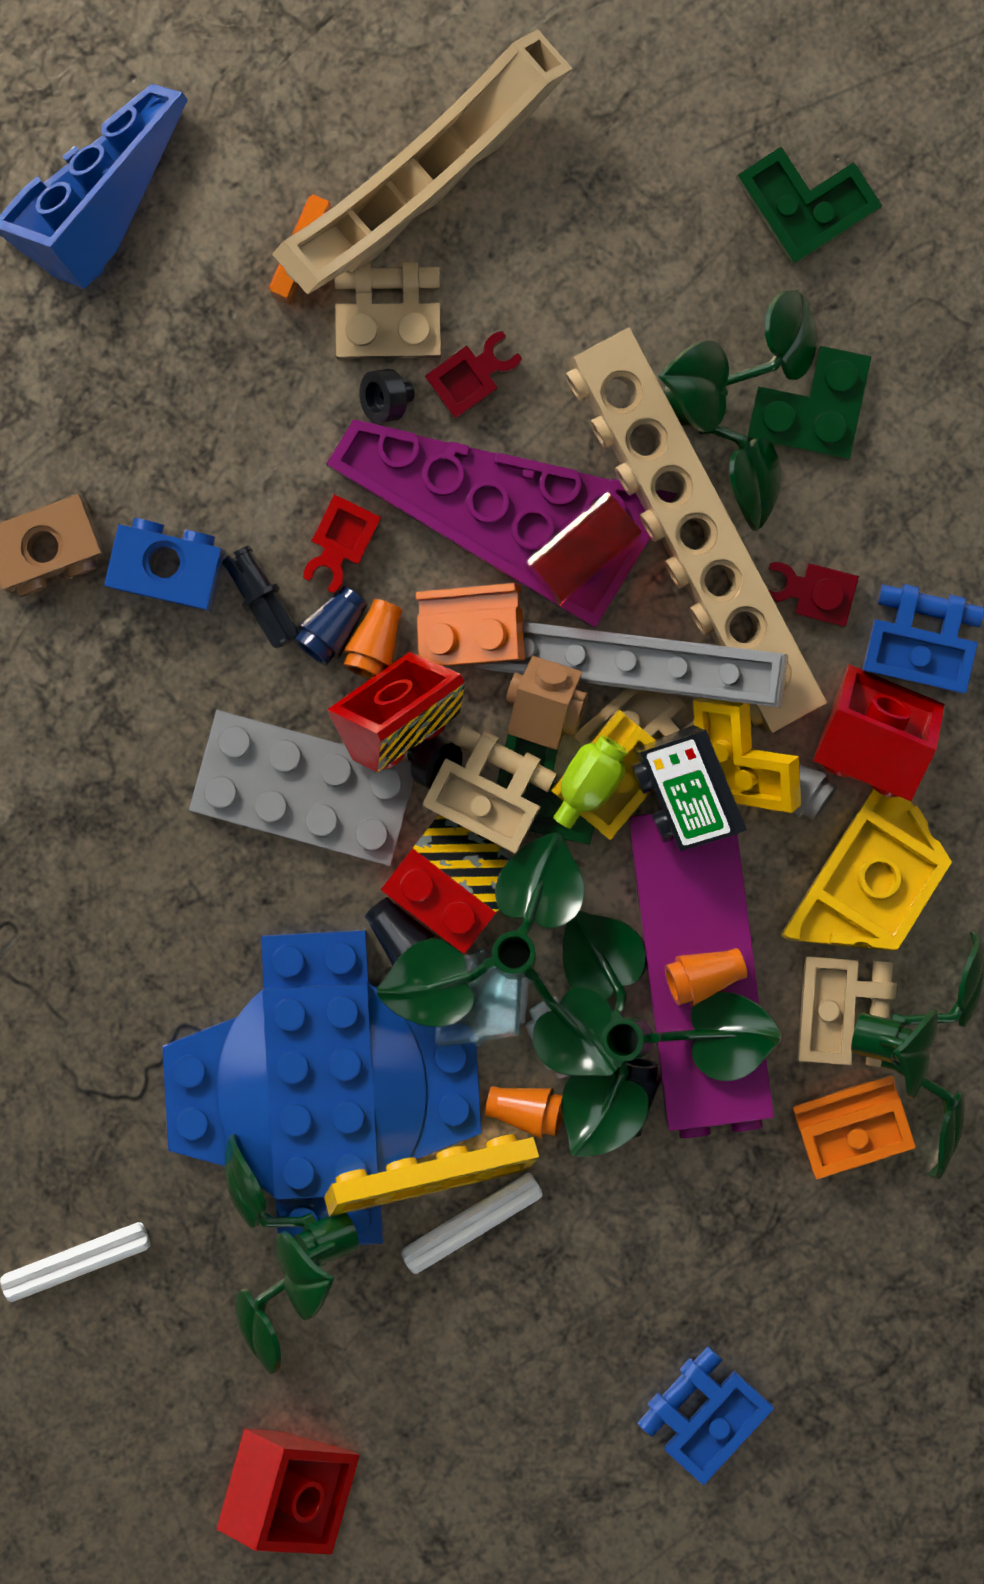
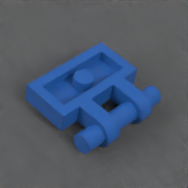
M882 584L877 604L896 608V617L894 623L878 619L873 620L862 671L966 694L978 642L958 638L960 624L980 628L984 607L965 603V597L949 594L946 599L920 593L917 586L903 584L902 588ZM914 613L942 619L940 634L911 627Z
M709 1346L695 1360L690 1357L679 1369L682 1372L679 1378L663 1395L658 1392L649 1401L648 1406L650 1409L637 1422L651 1437L667 1423L676 1434L664 1446L665 1451L703 1486L774 1409L773 1404L736 1370H733L721 1385L714 1380L710 1374L723 1359ZM698 1388L708 1399L688 1419L678 1408Z

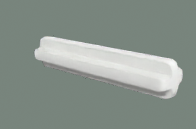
M531 1173L523 1174L404 1247L401 1251V1256L405 1264L413 1274L420 1273L542 1197V1189Z
M137 1222L8 1272L0 1278L3 1294L9 1302H14L146 1251L150 1247L149 1235L144 1225Z

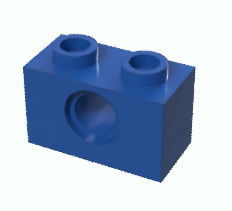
M139 518L133 519L132 527L118 524L104 586L183 606L212 611L222 568L221 562L225 555V550L213 546L214 536L185 530L183 539L163 534V524ZM173 549L180 558L179 569L174 575L167 578L157 576L153 569L154 557L161 550Z

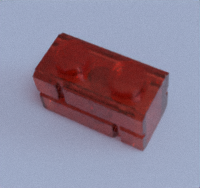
M607 492L590 507L589 511L583 512L527 560L525 567L553 600L561 606L638 540L642 531L613 496Z

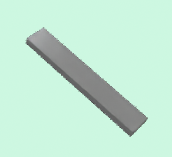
M523 622L525 661L472 665V668L524 675L533 655L582 671L581 683L781 708L788 655Z

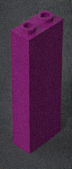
M652 813L630 816L628 825L642 935L646 952V966L655 1033L694 1030L691 1022L692 1006L689 1003L679 1006L675 1003L665 976V965L675 962L676 956L728 951L738 948L746 964L747 978L736 981L719 992L740 994L759 1004L738 834L679 851L674 847L672 840L666 843L662 842L654 825ZM694 1040L656 1043L667 1127L669 1131L679 1130L680 1138L707 1136L711 1134L710 1126L730 1123L733 1132L763 1128L762 1119L774 1118L766 1059L755 1071L746 1077L732 1081H719L708 1077L695 1065L692 1058Z

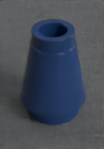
M343 586L338 593L334 594L298 625L300 632L294 639L295 643L311 658L327 666L332 658H340L362 616V612L368 604L356 592Z

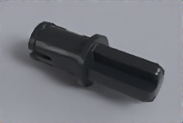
M250 545L233 552L236 557L232 558L229 555L221 563L227 569L245 599L242 603L245 610L251 609L274 648L289 644L299 634V630L277 594L280 590L278 584H271L253 554Z

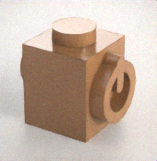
M532 655L524 675L515 673L508 689L506 703L514 706L507 734L558 750L564 734L575 736L588 699V692L578 689L582 671Z

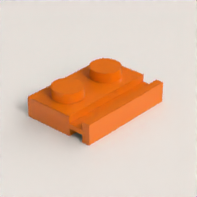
M506 583L416 592V600L419 601V615H417L419 656L443 667L525 661L523 611L520 608L519 593H522L521 585Z
M891 1074L792 1105L808 1160L816 1180L916 1148L901 1099L895 1086L894 1077Z

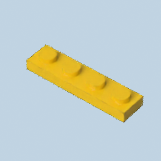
M509 1134L486 1142L487 1148L468 1152L466 1146H456L437 1153V1159L418 1164L415 1157H410L388 1164L386 1166L387 1171L367 1175L365 1169H358L340 1174L335 1178L336 1183L331 1184L324 1196L329 1217L528 1171L539 1158L534 1137L517 1141L515 1134Z

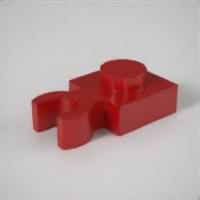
M334 494L311 540L312 543L323 547L324 550L321 556L315 557L307 563L303 579L311 582L317 569L328 567L333 572V581L329 585L328 591L333 594L337 593L344 582L342 565L345 559L357 565L360 564L382 518Z

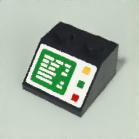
M692 725L634 749L639 762L631 765L632 771L641 792L645 794L651 791L659 811L652 813L651 816L663 843L672 840L674 847L679 851H683L747 830L706 729Z

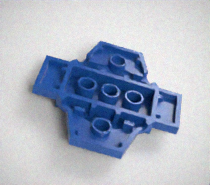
M366 930L262 935L264 989L251 999L239 1016L162 1046L168 1151L224 1166L229 1136L237 1134L236 1144L260 1187L274 1196V1200H276L277 1217H301L309 1213L314 1215L316 1221L328 1217L329 1214L324 1196L331 1184L336 1183L335 1178L338 1175L358 1169H365L367 1175L387 1171L386 1166L394 1161L410 1157L418 1159L482 1133L476 1028L460 1023L446 1027H426L407 1021L391 1011L379 999L377 995L378 987L369 982ZM382 1205L347 1213L356 1228L359 1245L383 1244ZM277 1227V1233L287 1231L295 1238L296 1234L302 1232V1227Z

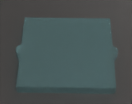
M480 948L476 950L475 954L464 955L466 961L465 973L478 967L486 958L493 957L492 952H485ZM495 968L489 970L477 980L468 982L474 996V1006L471 1012L453 1025L436 1027L435 1043L439 1047L471 1042L476 1046H481L486 1040L519 1036L522 979H507Z

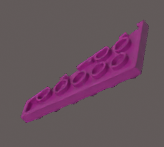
M355 419L351 422L326 463L328 468L593 629L598 625L650 539L640 519V514L645 512L642 503L636 493L631 496L628 495L617 479H606L584 474L569 468L499 452H488L460 443L440 441L419 436L416 433ZM656 490L658 497L668 503L672 502L677 493L665 490Z

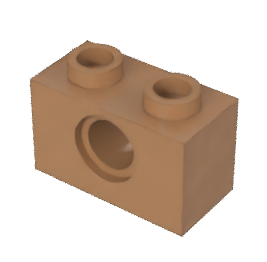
M79 493L0 523V586L2 590L7 592L16 590L19 597L49 587L46 579L57 574L66 572L68 579H72L97 569L95 560L107 556L86 499ZM44 534H52L58 541L57 555L49 562L40 563L33 554L34 542Z

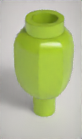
M601 735L596 743L582 746L562 778L561 793L564 802L553 818L561 825L571 829L582 812L593 811L601 807L614 793L625 775L626 768L623 759L628 753L627 750L604 735Z

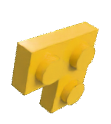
M700 697L693 700L694 726L706 729L736 804L792 813L800 807L799 756L752 749L750 704Z

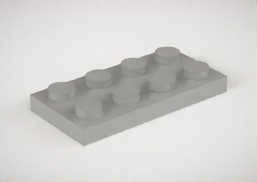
M216 710L189 811L391 866L414 779L411 775V763L400 761L397 765L380 770L377 773L353 761L346 746L343 744Z

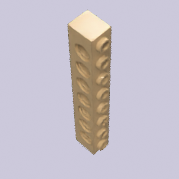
M630 327L566 360L571 371L565 373L566 380L578 401L581 402L585 399L588 401L596 417L590 421L594 434L604 449L611 446L621 464L615 467L617 477L627 494L631 496L636 493L642 503L645 512L640 514L641 522L653 542L661 539L670 556V559L664 561L666 569L679 589L684 586L687 588L695 604L689 608V611L700 632L703 635L710 633L718 646L788 655L781 708L750 704L751 727L754 728L759 725L762 731L774 733L826 704L827 701ZM612 379L623 381L629 388L630 399L624 408H616L606 399L605 389ZM637 426L648 428L654 435V448L647 456L638 454L631 446V433ZM664 472L672 474L679 483L678 496L670 503L661 500L655 490L656 480ZM689 519L697 521L704 531L703 541L696 549L686 547L680 538L681 527ZM713 566L721 567L728 576V586L718 596L711 594L705 585V576ZM740 612L747 614L753 625L751 635L743 642L736 641L730 633V622Z

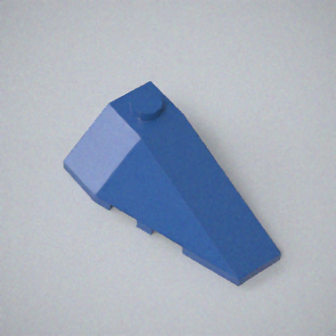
M151 83L103 123L101 128L103 135L95 142L81 150L75 145L62 156L68 164L44 183L37 176L19 192L0 214V236L54 278L85 289L90 282L102 274L106 263L118 251L188 101L183 92Z

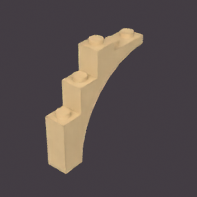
M538 29L513 42L449 109L401 153L336 206L284 240L272 255L284 267L287 275L299 284L307 294L345 271L349 270L353 273L366 263L376 259L413 218L438 204L475 163L499 150L573 68Z

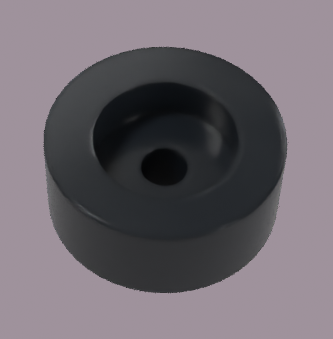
M393 369L367 372L363 376L359 388L362 409L366 417L376 424L397 421L402 418L406 411L407 403L412 402L415 396L413 385L410 382H403L401 376Z
M439 735L432 739L424 740L407 753V758L411 762L412 778L415 782L428 789L431 788L446 758L462 766L463 756L461 748Z

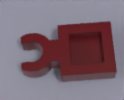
M503 331L492 334L486 340L483 352L477 357L466 345L425 375V379L455 420L498 390L497 385L490 376L496 372H512L520 365L522 357L519 353L507 361H500L494 356V348L506 339Z
M772 562L769 564L768 570L782 574L786 582L784 589L780 592L768 590L775 603L785 601L788 598L796 599L797 604L794 615L846 627L859 576L808 563L804 577L797 576L794 570L785 563Z

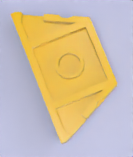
M872 788L780 936L786 940L890 952L897 951L952 863L939 840L934 839L928 830V822L918 805L914 807L911 801L899 796H884Z

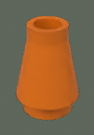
M373 599L370 610L343 650V653L346 655L343 667L359 676L371 679L393 664L398 624L403 610L387 601Z
M734 948L728 951L676 956L675 962L665 965V976L675 1003L678 1006L689 1003L693 1007L734 982L747 978V968L740 950Z
M492 1086L487 1098L485 1116L496 1118L540 1139H543L545 1135L557 1137L563 1119L562 1095L554 1094V1088H501Z

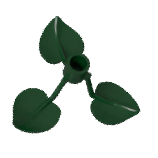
M799 290L780 292L774 297L767 309L765 316V338L769 350L774 355L769 362L729 375V363L724 350L717 342L708 340L695 343L686 348L658 376L666 385L663 392L681 426L692 425L700 434H713L731 440L738 445L739 449L733 452L729 461L730 482L739 508L752 531H758V529L763 527L774 508L780 491L781 466L777 452L767 438L755 437L750 442L746 435L719 426L726 412L725 397L728 395V390L725 386L775 371L780 366L788 380H798L808 372L816 353L817 334L812 311Z
M551 833L530 842L521 848L501 870L495 886L498 909L507 917L515 919L524 918L517 931L506 932L497 938L492 949L493 957L486 958L478 967L465 973L466 961L464 955L449 942L442 939L422 940L407 948L399 956L386 978L377 988L379 999L401 1018L426 1027H446L462 1020L471 1012L474 1006V996L468 982L477 980L489 970L495 968L507 979L519 980L526 977L551 1010L541 1015L533 1028L534 1049L543 1064L557 1073L568 1076H611L617 1070V1067L613 1065L614 1059L606 1054L602 1046L603 1031L613 1021L611 1018L613 1010L608 1002L591 989L574 987L564 994L558 1004L539 978L538 973L534 970L536 950L533 941L527 936L533 921L546 929L562 927L576 917L584 901L585 890L581 871L560 833Z
M579 911L576 917L567 923L563 937L565 975L571 988L585 987L600 994L606 1001L614 993L616 994L615 1011L611 1013L613 1021L603 1031L602 1046L606 1054L614 1059L613 1065L618 1068V1073H614L611 1076H570L565 1084L562 1094V1115L568 1133L570 1153L575 1157L596 1156L613 1151L632 1140L643 1128L649 1113V1095L640 1084L626 1081L628 1075L626 1062L640 1059L647 1055L653 1043L694 1040L692 1058L700 1071L715 1080L732 1081L746 1077L755 1071L781 1041V1031L772 1016L753 1000L732 992H717L693 1006L691 1009V1022L694 1030L653 1033L649 1024L638 1017L626 1018L624 1013L627 994L623 986L636 983L644 974L647 961L644 941L639 933L629 924L618 919Z
M970 931L973 947L961 975L958 1000L949 1012L938 1013V1010L931 1009L928 1014L905 1016L893 1013L892 1019L861 1012L854 1028L851 1043V1052L853 1054L881 1060V1067L894 1070L905 1077L906 1093L909 1098L915 1099L921 1087L941 1098L945 1116L940 1131L938 1164L928 1173L929 1176L941 1179L960 1141L964 1124L965 1096L962 1091H957L954 1096V1094L925 1076L930 1059L929 1050L932 1048L936 1036L937 1023L959 1021L960 1027H966L975 1012L984 983L983 946L980 935ZM906 1025H918L914 1030L904 1028Z
M237 1134L229 1136L226 1147L224 1171L230 1198L242 1219L250 1228L259 1226V1223L263 1227H302V1232L296 1234L295 1238L287 1231L277 1234L275 1252L278 1263L285 1275L284 1279L260 1294L255 1300L246 1288L240 1290L235 1299L237 1323L245 1342L267 1372L274 1374L280 1369L281 1350L273 1325L264 1313L267 1302L286 1289L289 1300L303 1320L315 1317L322 1308L335 1279L334 1276L325 1272L320 1267L326 1265L329 1261L357 1251L359 1249V1239L356 1228L347 1213L332 1217L328 1216L317 1221L312 1213L301 1217H273L268 1214L262 1189L236 1144Z

